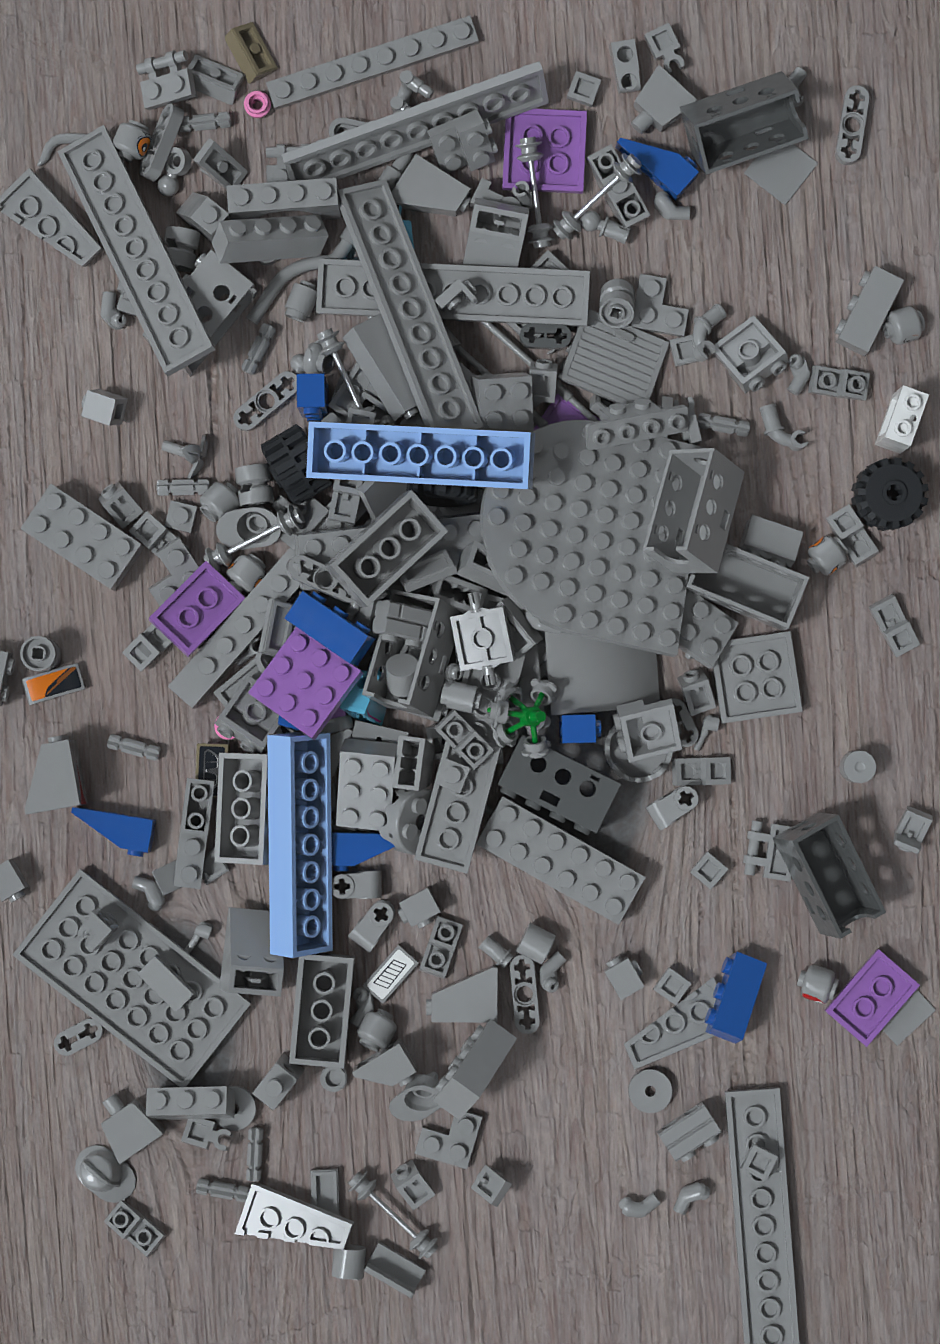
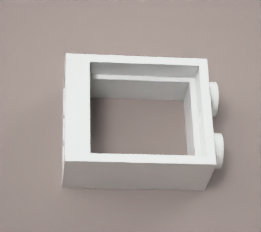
M904 385L899 388L891 397L875 445L899 454L911 447L929 394Z

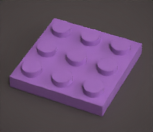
M532 109L507 118L505 121L502 190H512L513 187L518 190L515 184L519 181H525L532 191L528 162H521L517 159L521 155V149L515 147V145L520 144V139L536 137V142L542 141L537 146V150L544 154L539 160L534 161L537 191L583 194L587 111Z
M296 627L248 693L315 741L361 678L363 672Z

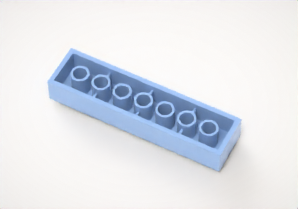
M309 422L306 478L532 489L535 433Z
M302 731L267 735L270 954L296 958L333 951L330 733L320 732L315 741Z

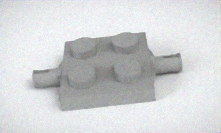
M479 591L468 593L471 610L464 614L450 617L460 671L469 669L483 670L486 686L497 684L494 667L501 663L516 660L505 606L492 609L482 608Z

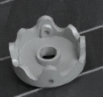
M613 725L606 736L604 751L607 763L614 773L627 781L640 783L655 779L665 772L673 752L629 762L626 752L620 753L617 737L622 736L621 730L616 731Z
M395 788V794L399 798L393 804L386 806L387 824L380 828L379 833L381 837L395 846V851L415 855L432 790L425 788L421 791ZM419 816L418 824L415 825L416 819Z

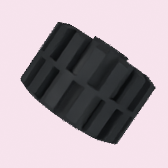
M297 424L261 444L262 453L270 465L268 468L280 489L283 488L289 499L298 506L332 486L331 479L306 478L308 437Z
M885 458L867 466L865 470L857 475L856 478L858 480L852 485L851 491H854V497L851 498L852 505L857 506L858 511L855 513L858 518L863 517L866 520L864 524L869 527L875 526L877 530L881 531L895 530L910 525L914 519L922 515L923 511L921 509L928 502L925 492L929 491L928 483L923 484L921 480L924 477L922 471L916 472L913 469L915 464L910 461L902 462V458ZM891 489L897 493V496L891 498V496H887V491Z
M407 483L406 491L412 490L425 505L436 507L466 506L477 502L478 487Z

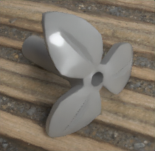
M202 435L200 446L196 444L182 446L165 440L162 444V450L184 457L193 464L187 477L191 479L198 474L204 465L202 458L207 456L208 442L206 435Z

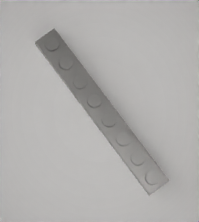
M467 16L266 82L274 109L278 110L479 44V40L471 16Z

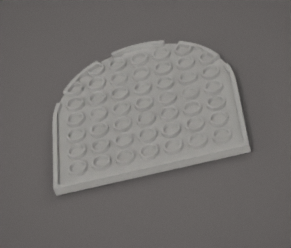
M591 420L562 421L533 431L532 433H535L532 489L486 487L481 503V538L484 540L487 562L499 585L520 609H525L532 616L539 619L540 623L555 630L670 657L677 656L687 589L685 587L688 582L689 573H672L642 550L670 450L703 449L705 447L664 437H656L589 451L586 448L585 425L597 422ZM676 475L672 480V486L675 491L679 487V480ZM669 500L665 506L668 516L672 513V504ZM663 526L659 528L658 532L661 541L665 538ZM678 530L674 544L676 547L681 533L680 530Z

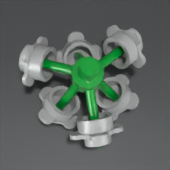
M532 679L531 685L533 689L530 696L535 704L527 707L522 703V688L514 687L512 682H506L498 692L494 702H490L487 709L488 719H493L491 729L493 730L494 740L500 747L505 745L513 747L518 738L517 730L525 726L529 736L524 740L525 749L521 751L522 755L535 759L547 755L551 742L547 741L545 736L538 735V731L544 727H549L551 720L544 711H541L540 705H548L557 700L555 695L557 686L547 680ZM517 708H520V709H521L520 712H518V711H511V710H515V709H517ZM507 716L518 717V723L514 725L511 721L507 720Z

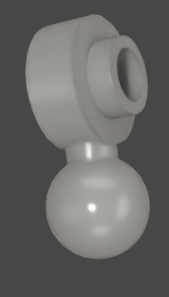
M177 147L171 148L164 166L167 175H163L157 184L158 190L162 195L172 196L177 193L179 189L177 177L185 175L191 167V156L187 150Z

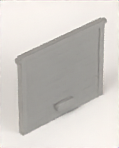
M588 309L587 327L578 326L561 373H558L557 378L615 403L628 404L640 398L650 399L669 342L629 325L618 329L610 328L601 321L598 312Z

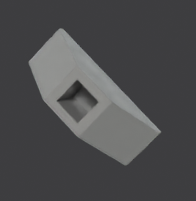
M612 144L587 157L598 187L601 190L616 176L613 163L617 162L620 164L621 161ZM620 179L603 195L611 211L626 229L650 216L633 182L627 183Z

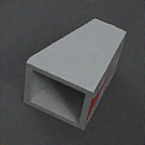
M68 735L50 737L48 738L49 743L41 744L25 806V815L88 804L77 740H69Z

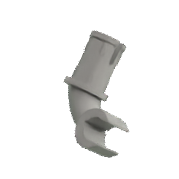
M719 304L713 305L701 317L697 316L694 318L693 342L695 347L693 355L698 361L703 362L708 359L703 349L706 350L709 356L716 352L714 344L707 340L706 335H709L711 329L726 318V312Z
M776 404L760 407L759 411L761 412L766 430L764 432L765 436H769L780 445L788 446L793 451H800L808 444V442L800 444L795 440L796 437L806 433L805 431L797 430L792 434L784 432L785 427L781 426Z

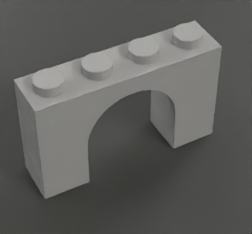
M336 178L226 186L228 213L232 220L257 219L262 215L280 211L309 212L313 215H320L322 220L341 218L337 192L339 188Z

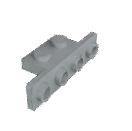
M646 398L636 399L633 403L611 404L608 408L600 409L601 421L585 425L586 448L592 451L686 432L688 430V407L679 405L660 409L650 399Z

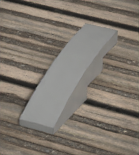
M349 408L346 423L374 425L376 413ZM335 479L328 520L355 525L361 498L357 489L364 481Z

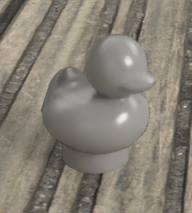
M314 342L307 346L308 348L304 355L296 354L291 359L290 364L292 369L296 371V374H304V372L306 374H328L335 365L332 354L328 356L320 355L319 353L323 347L321 343Z

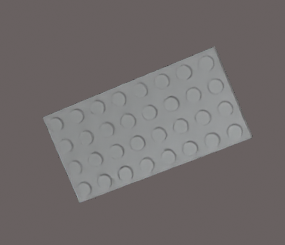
M79 869L12 954L179 1087H186L251 1005V1002L240 993H228L219 989L220 977L83 869ZM100 908L119 927L99 949L90 952L85 947L94 936H90L89 932H84L82 936L78 937L77 933L79 928L90 918L88 916L90 912ZM156 954L196 992L177 1012L138 975L142 968Z

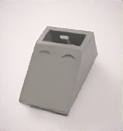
M475 198L463 265L518 268L529 208Z
M229 907L219 989L228 993L281 997L284 960L283 956L270 954V911Z

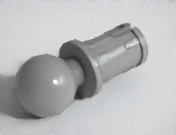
M586 211L580 217L581 227L584 230L590 232L599 230L600 237L603 235L622 244H625L631 230L630 227L626 229L623 225L610 220L609 216L606 217L605 221L601 220V217L595 211Z

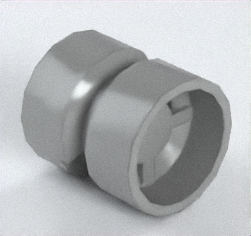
M168 226L165 230L164 243L167 245L166 249L177 271L193 272L195 270L194 264L197 260L194 250L199 247L200 232L183 227Z
M612 279L601 288L599 316L601 321L610 328H623L630 324L634 318L635 291L628 281Z
M253 464L235 468L236 483L241 486V489L238 491L240 507L267 505L275 502L273 487L268 485V482L271 480L269 464Z
M34 636L23 643L20 657L24 666L28 669L47 672L55 669L60 663L61 650L52 639Z

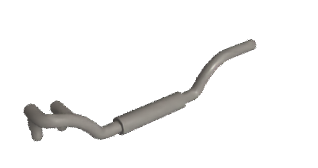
M404 70L400 74L401 87L397 96L391 99L390 105L393 113L411 108L408 103L413 91L417 94L420 93L426 98H431L434 90L414 76L411 71ZM413 153L396 158L391 166L387 165L378 180H387L391 192L410 163ZM347 226L339 236L341 241L332 254L304 258L293 262L278 272L246 318L255 325H258L285 284L302 273L317 270L319 258L344 260L352 247L355 248Z

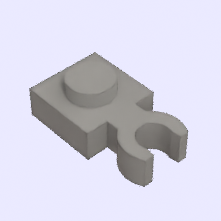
M669 23L644 35L655 61L663 58V68L670 75L672 73L669 67L671 62H676L680 70L684 68L683 58L675 54L676 51L680 50L681 46Z
M188 1119L181 1141L209 1150L210 1144L213 1143L219 1150L228 1151L229 1148L221 1145L220 1139L225 1135L233 1137V1133L227 1129L215 1131L217 1123L206 1119Z

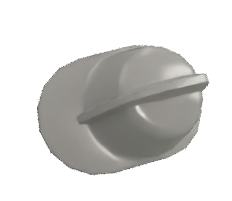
M252 505L247 508L232 510L220 517L216 525V534L226 547L231 548L276 525L277 517L263 505ZM281 529L239 550L272 545L278 540Z
M436 1072L427 1075H414L415 1078L406 1084L404 1091L390 1101L389 1109L391 1114L403 1121H418L442 1108L432 1101L438 1093L434 1089L439 1082Z
M99 1145L87 1147L76 1159L75 1171L77 1178L86 1188L102 1200L117 1203L120 1200L124 1201L132 1194L136 1181L133 1170L126 1162L119 1164L114 1153L108 1148Z

